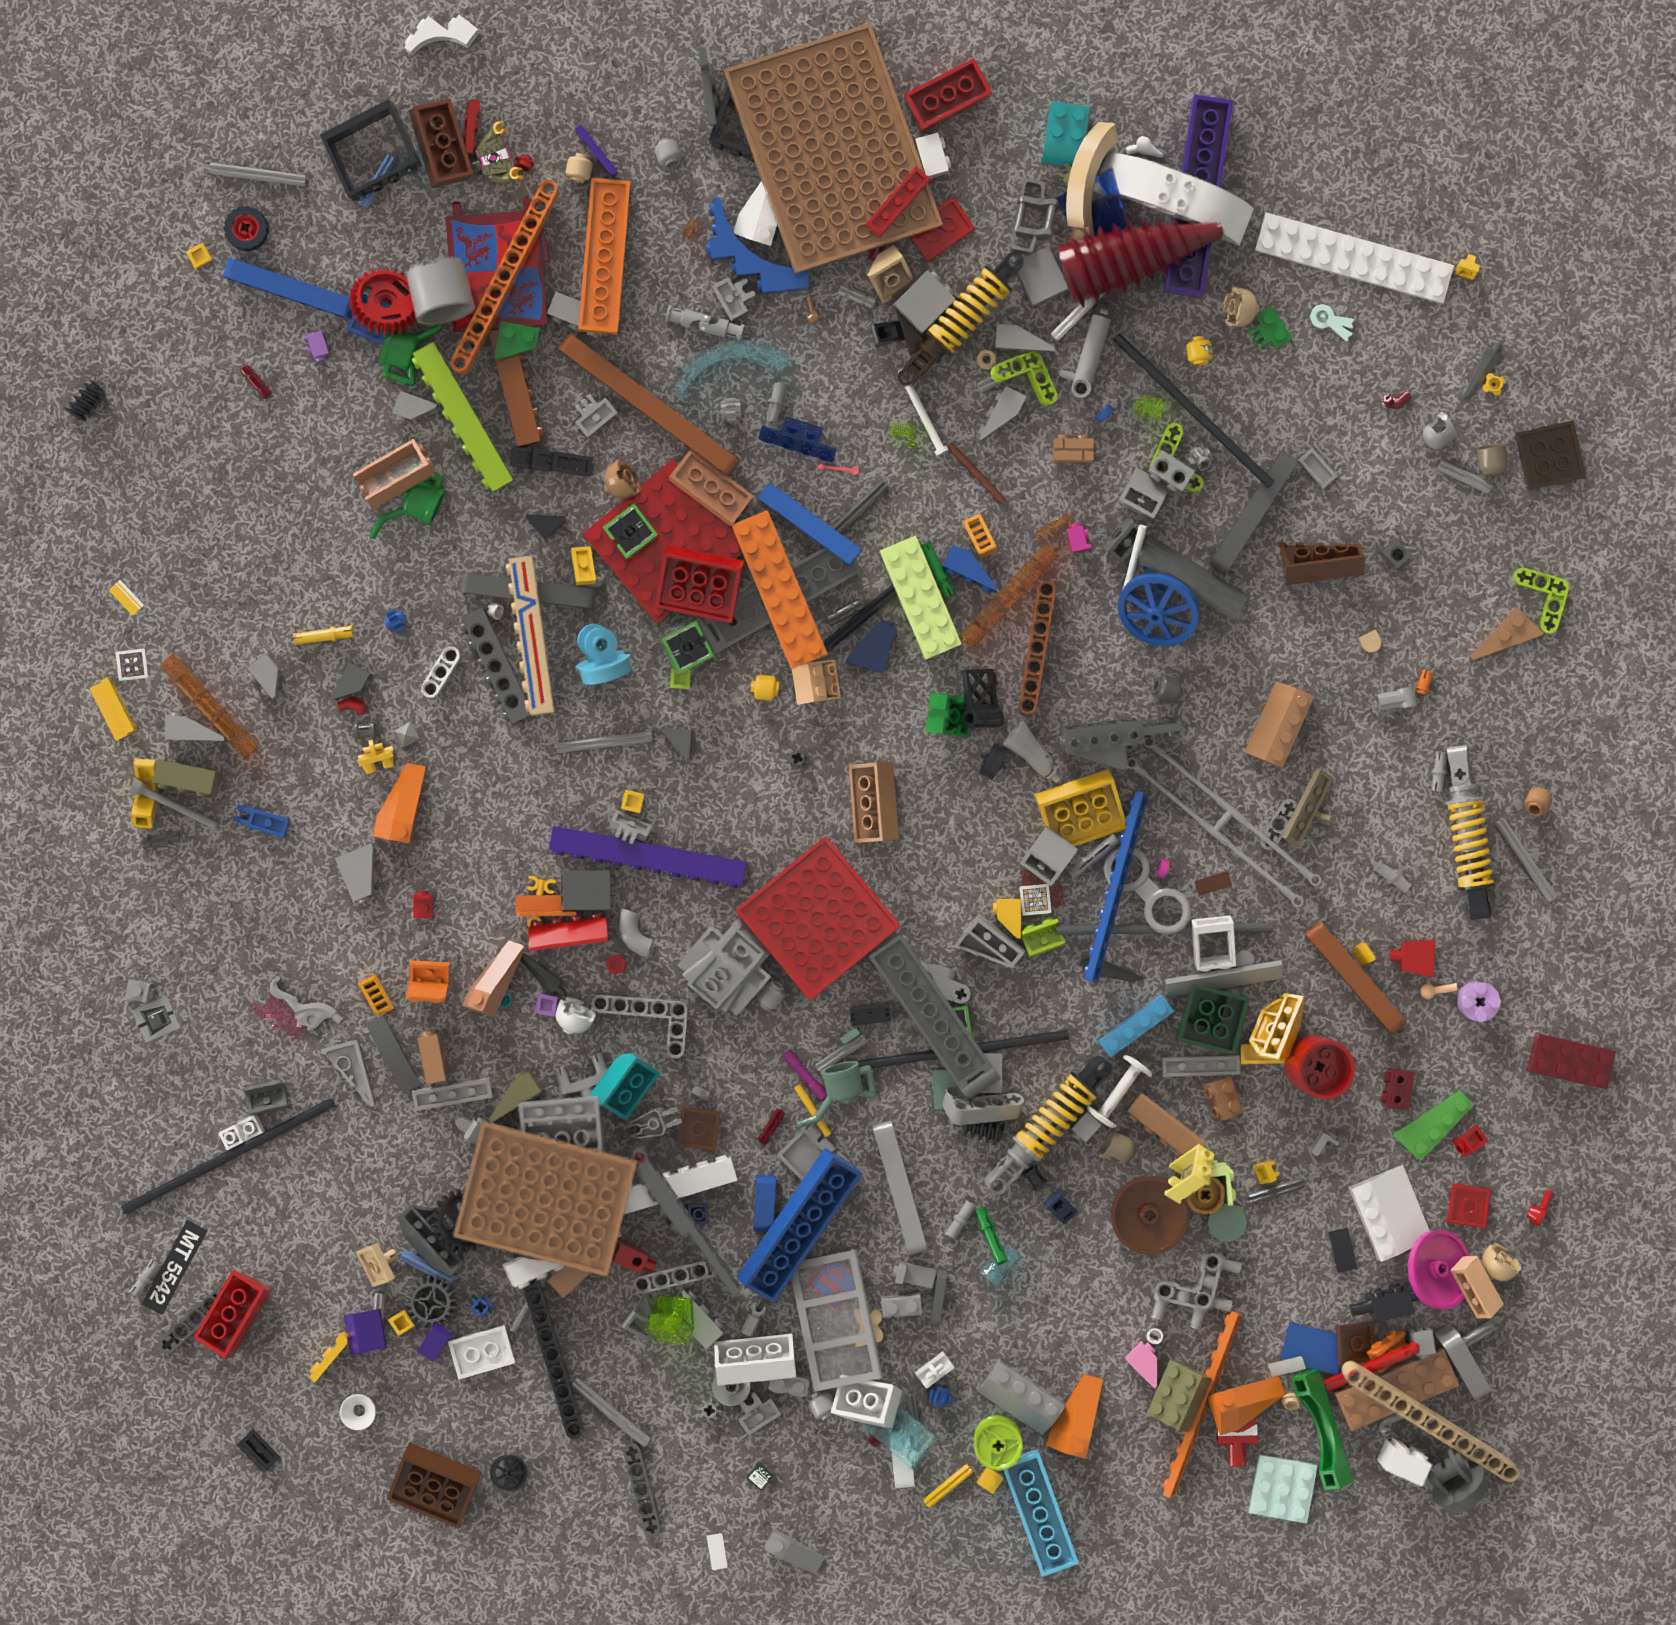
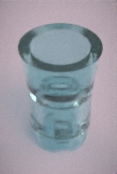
M1009 1245L1003 1249L1008 1259L1006 1263L996 1265L993 1257L988 1263L978 1269L997 1289L1022 1258Z

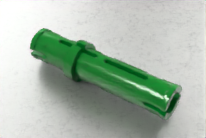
M931 541L920 545L944 599L955 595L956 593L948 580L949 575L944 572Z
M986 1207L975 1210L974 1213L979 1221L980 1231L987 1240L996 1265L1006 1263L1008 1259L995 1232V1224L991 1222Z

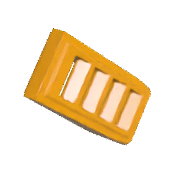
M980 513L963 521L980 559L998 551ZM977 522L981 523V525H978L972 529H970L969 527ZM981 529H984V532L977 534L975 536L973 535V533ZM987 536L988 539L977 543V540ZM991 544L990 546H988V547H986V548H984V549H980L981 547H983V546H985V545Z
M377 974L358 983L376 1016L382 1013L385 1014L395 1008ZM372 982L376 983L375 986L369 989L366 988V985ZM376 989L380 990V992L373 996L370 995V992ZM381 995L384 997V999L376 1003H374L373 1001L375 998ZM385 1002L388 1004L380 1010L377 1009V1006Z

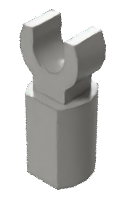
M756 1301L753 1302L752 1313L748 1314L741 1329V1332L749 1337H753L761 1320L759 1317L766 1311L765 1305L761 1311H757L755 1309Z

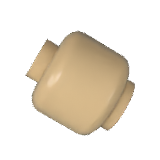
M576 153V156L568 159L565 174L569 177V181L584 184L585 181L590 179L593 163L587 159V155Z

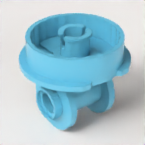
M589 624L579 632L577 639L578 647L586 655L587 659L577 664L575 668L579 670L583 684L593 685L620 678L632 670L629 661L631 655L625 654L623 650L616 651L617 639L612 631L599 624Z

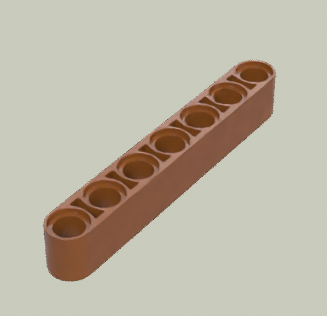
M1043 581L1038 586L1018 704L1020 712L1025 715L1034 713L1038 704L1056 593L1055 584L1051 581ZM1043 585L1051 587L1052 592L1050 595L1042 593L1041 588ZM1040 604L1048 606L1049 611L1047 614L1039 613L1038 607ZM1042 623L1045 626L1043 634L1035 631L1036 624ZM1038 642L1042 645L1040 653L1033 652V643ZM1031 662L1038 663V672L1033 673L1029 670ZM1028 681L1036 684L1034 692L1026 690L1025 685ZM1029 700L1032 702L1033 708L1031 711L1023 709L1022 704L1024 701Z
M1320 921L1304 933L1308 940L1392 1036L1407 1023L1404 1017Z

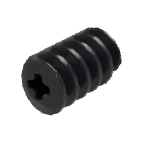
M90 378L88 379L91 384H83L86 390H78L81 397L73 396L76 403L68 402L71 409L64 407L77 420L85 422L87 419L84 414L92 415L89 408H97L94 402H102L99 396H107L105 391Z
M995 1121L993 1125L992 1122L963 1125V1136L971 1132V1138L978 1134L979 1141L985 1136L986 1143L993 1139V1145H996L1002 1137L1005 1123L1001 1127L999 1121Z

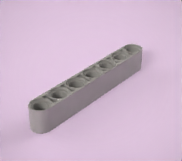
M890 1120L873 1125L909 1256L927 1251L928 1248L892 1122Z

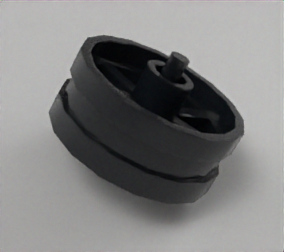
M994 743L989 753H986V755L981 754L980 757L983 758L982 762L984 763L979 774L993 780L998 770L1006 768L1003 765V759L1008 749Z
M513 1455L498 1457L490 1469V1478L493 1484L499 1489L507 1491L517 1490L523 1486L528 1475L527 1466L524 1461L518 1456ZM508 1458L516 1460L511 1467L509 1466ZM502 1460L505 1461V1468L498 1465ZM520 1464L522 1471H515V1467ZM496 1469L501 1470V1475L496 1477ZM516 1474H521L519 1482L515 1479ZM505 1477L504 1485L502 1486L497 1480ZM509 1478L513 1481L515 1486L507 1487Z

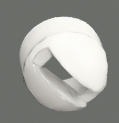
M497 603L488 605L487 615L492 619L499 620L503 615V606Z
M1154 1328L1147 1332L1146 1337L1149 1343L1159 1344L1163 1339V1334L1161 1330ZM1150 1333L1158 1337V1340L1150 1337Z

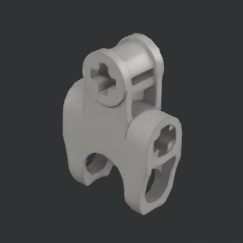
M921 962L926 971L931 973L933 981L947 1000L959 1004L966 1003L969 1000L971 993L968 986L954 981L957 971L942 965ZM963 988L966 996L958 999V995L955 992Z

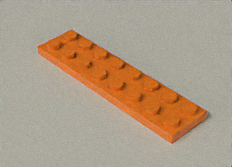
M591 178L578 331L618 335L630 181Z
M768 510L731 525L791 670L828 655Z

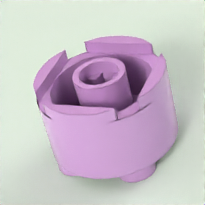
M1471 982L1464 985L1457 997L1458 1009L1461 1014L1470 1020L1484 1022L1493 1018L1501 1004L1496 989L1483 982ZM1476 998L1481 999V1005H1476Z

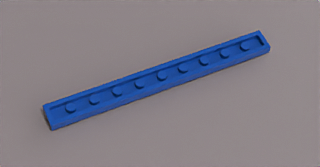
M1136 791L1135 796L1131 798L1130 806L1132 808L1125 820L1126 830L1120 838L1121 848L1115 857V870L1110 875V888L1105 893L1106 903L1100 912V925L1095 930V943L1089 952V965L1084 970V980L1093 984H1098L1149 796L1144 792Z

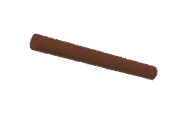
M953 442L947 446L948 450L1000 504L1006 499Z

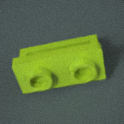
M1046 919L1041 925H1029L1023 929L1021 940L1029 958L1065 946L1066 942L1063 935H1056V925H1059L1058 919Z

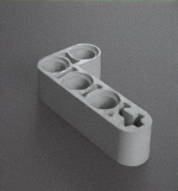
M951 1085L946 1089L942 1105L952 1123L967 1125L1017 1119L1020 1117L1024 1098L1017 1093L974 1097L968 1101L958 1086Z
M1451 1323L1433 1333L1435 1338L1438 1339L1440 1346L1448 1355L1473 1400L1476 1401L1491 1392L1490 1386L1465 1342Z

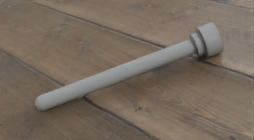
M137 778L133 780L128 792L134 795L143 794L213 829L217 828L218 823L146 788L145 784L142 783L143 781Z

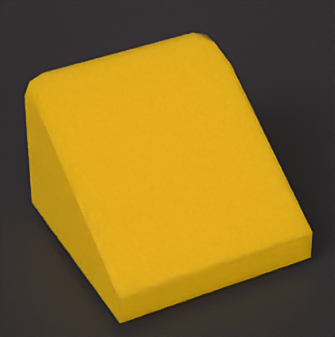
M1363 942L1351 950L1361 966L1374 961L1376 958L1368 945Z
M405 1309L388 1319L398 1337L415 1326Z

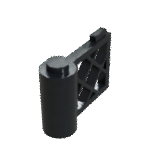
M961 670L966 711L963 714L965 727L997 728L1002 726L1004 714L998 708L995 686L997 685V677L994 670ZM969 674L975 679L973 685L970 683ZM984 674H987V678H988V683H987V685H986V683L982 680ZM978 684L984 689L981 694L976 690ZM973 694L978 699L974 705L972 704ZM986 694L990 696L991 704L984 699Z

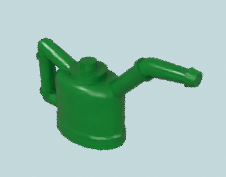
M445 323L433 325V327L417 335L402 330L400 335L395 331L392 337L390 332H388L379 358V363L384 365L382 376L386 379L405 384V386H415L416 372L412 361L414 358L413 353L420 350L419 342L439 334ZM394 367L408 371V376L391 372V369Z
M412 465V466L410 467V471L413 470V469H415V468L418 467V466H417V465ZM434 473V477L430 476L428 478L434 481L433 485L422 481L401 493V497H403L402 502L404 503L403 507L379 516L369 537L375 539L385 522L387 523V521L405 514L431 525L445 495V490L440 488L444 480L443 477L438 473Z

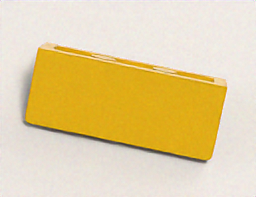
M107 677L101 680V683L90 688L115 740H120L137 731L111 678Z

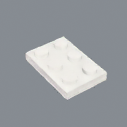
M505 1325L448 1341L458 1379L516 1363Z

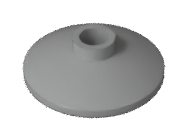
M715 1376L712 1384L713 1394L721 1404L736 1406L744 1402L748 1397L751 1382L736 1384V1389L731 1391L730 1387L732 1384L718 1386L717 1377Z

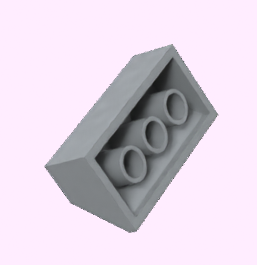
M1000 1359L977 1391L1041 1435L1055 1423L1065 1408L1064 1402Z

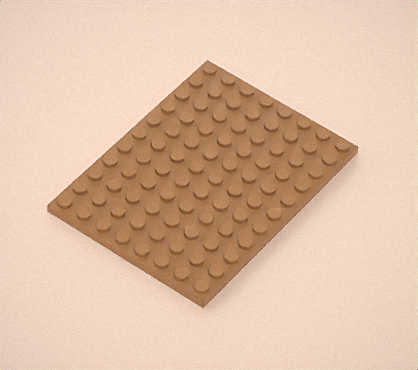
M871 23L723 69L727 86L795 274L942 227L943 223L928 183L880 238L865 226V223L915 167H918L924 173Z

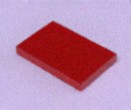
M954 196L937 207L943 223L942 227L910 237L927 263L976 230Z

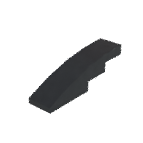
M512 446L509 466L591 477L593 457Z

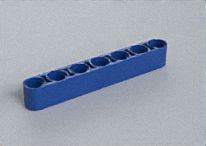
M228 258L223 277L228 280L349 320L352 318L350 297Z

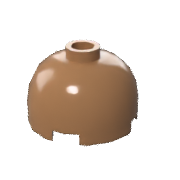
M620 459L613 462L604 474L605 490L608 494H612L619 499H628L640 493L641 484L640 482L636 483L633 477L636 473L625 460L620 462Z

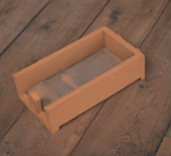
M415 439L353 473V476L360 485L361 491L365 495L366 501L373 511L378 509L379 505L393 499L430 476H435L431 469L434 467L429 457L425 458L427 454L422 444L418 445Z

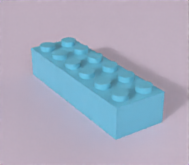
M1038 1448L1021 1454L1016 1464L1005 1469L1004 1473L1041 1576L1044 1577L1077 1565L1079 1562Z

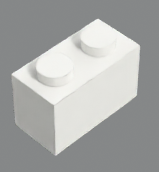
M934 133L915 139L916 149L924 173L930 179L948 174V168L951 167L949 157L945 156L943 149L946 148L943 137L939 138V134Z

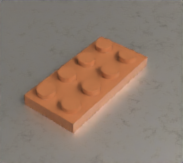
M693 449L689 450L668 478L669 481L730 527L753 497L751 493Z

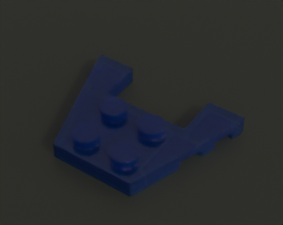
M1110 168L1095 177L1105 195L1092 201L1094 236L1098 235L1099 226L1105 233L1112 232L1114 223L1119 230L1127 227V220L1114 170ZM1067 192L1054 199L1059 201L1058 207L1064 212L1063 215L1067 217Z

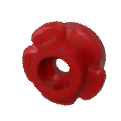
M522 154L521 157H516L517 162L515 166L522 168V171L529 172L534 166L530 156Z

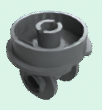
M1450 1448L1448 1449L1449 1458L1436 1465L1433 1461L1429 1460L1432 1466L1427 1477L1434 1486L1432 1490L1434 1502L1444 1507L1450 1513H1460L1472 1508L1484 1497L1488 1489V1481L1485 1478V1471L1481 1465L1474 1461H1467L1461 1452L1457 1453L1455 1449Z

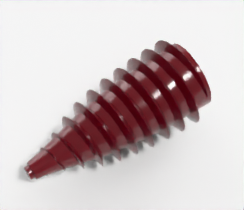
M1143 218L1141 228H1134L1128 220L1126 230H1119L1114 223L1112 232L1105 233L1099 226L1097 236L1091 237L1085 230L1084 237L1081 240H1076L1070 233L1069 243L1059 245L1058 250L1073 303L1079 302L1084 308L1085 300L1093 298L1099 304V297L1104 293L1113 300L1114 290L1120 288L1126 295L1129 284L1134 283L1140 289L1141 280L1145 277H1148L1154 283L1155 273L1161 270L1168 276V267L1176 263L1181 267V259L1189 254L1193 257L1194 251L1220 238L1224 231L1222 224H1217V222L1178 224L1174 220L1173 225H1164L1159 218L1157 226H1149Z

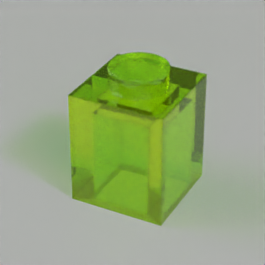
M1141 395L1139 400L1135 401L1134 411L1137 412L1136 417L1160 420L1165 399Z

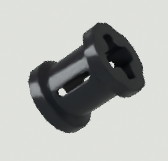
M1037 1165L1032 1166L1022 1175L1032 1184L1034 1191L1040 1189L1048 1182L1037 1170Z

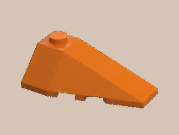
M1276 1376L1215 1393L1207 1398L1219 1434L1223 1435L1242 1428L1282 1398L1285 1392L1280 1377Z

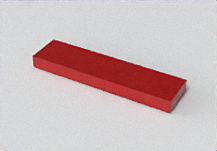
M915 167L865 223V226L880 238L931 179L918 167Z

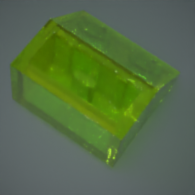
M659 1295L645 1330L655 1341L687 1345L694 1330L692 1300Z

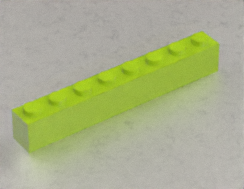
M432 342L414 352V358L412 359L417 369L421 368L425 375L422 378L427 387L431 385L435 391L432 393V396L437 404L441 402L443 405V415L447 421L451 420L454 424L452 430L456 437H461L465 443L462 447L467 456L469 454L472 455L474 461L471 463L477 473L481 471L483 474L482 482L486 489L491 488L493 492L512 481V476L435 343Z

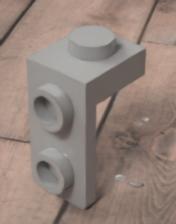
M899 1261L898 1266L894 1265L892 1277H895V1283L903 1284L905 1282L932 1289L937 1270Z

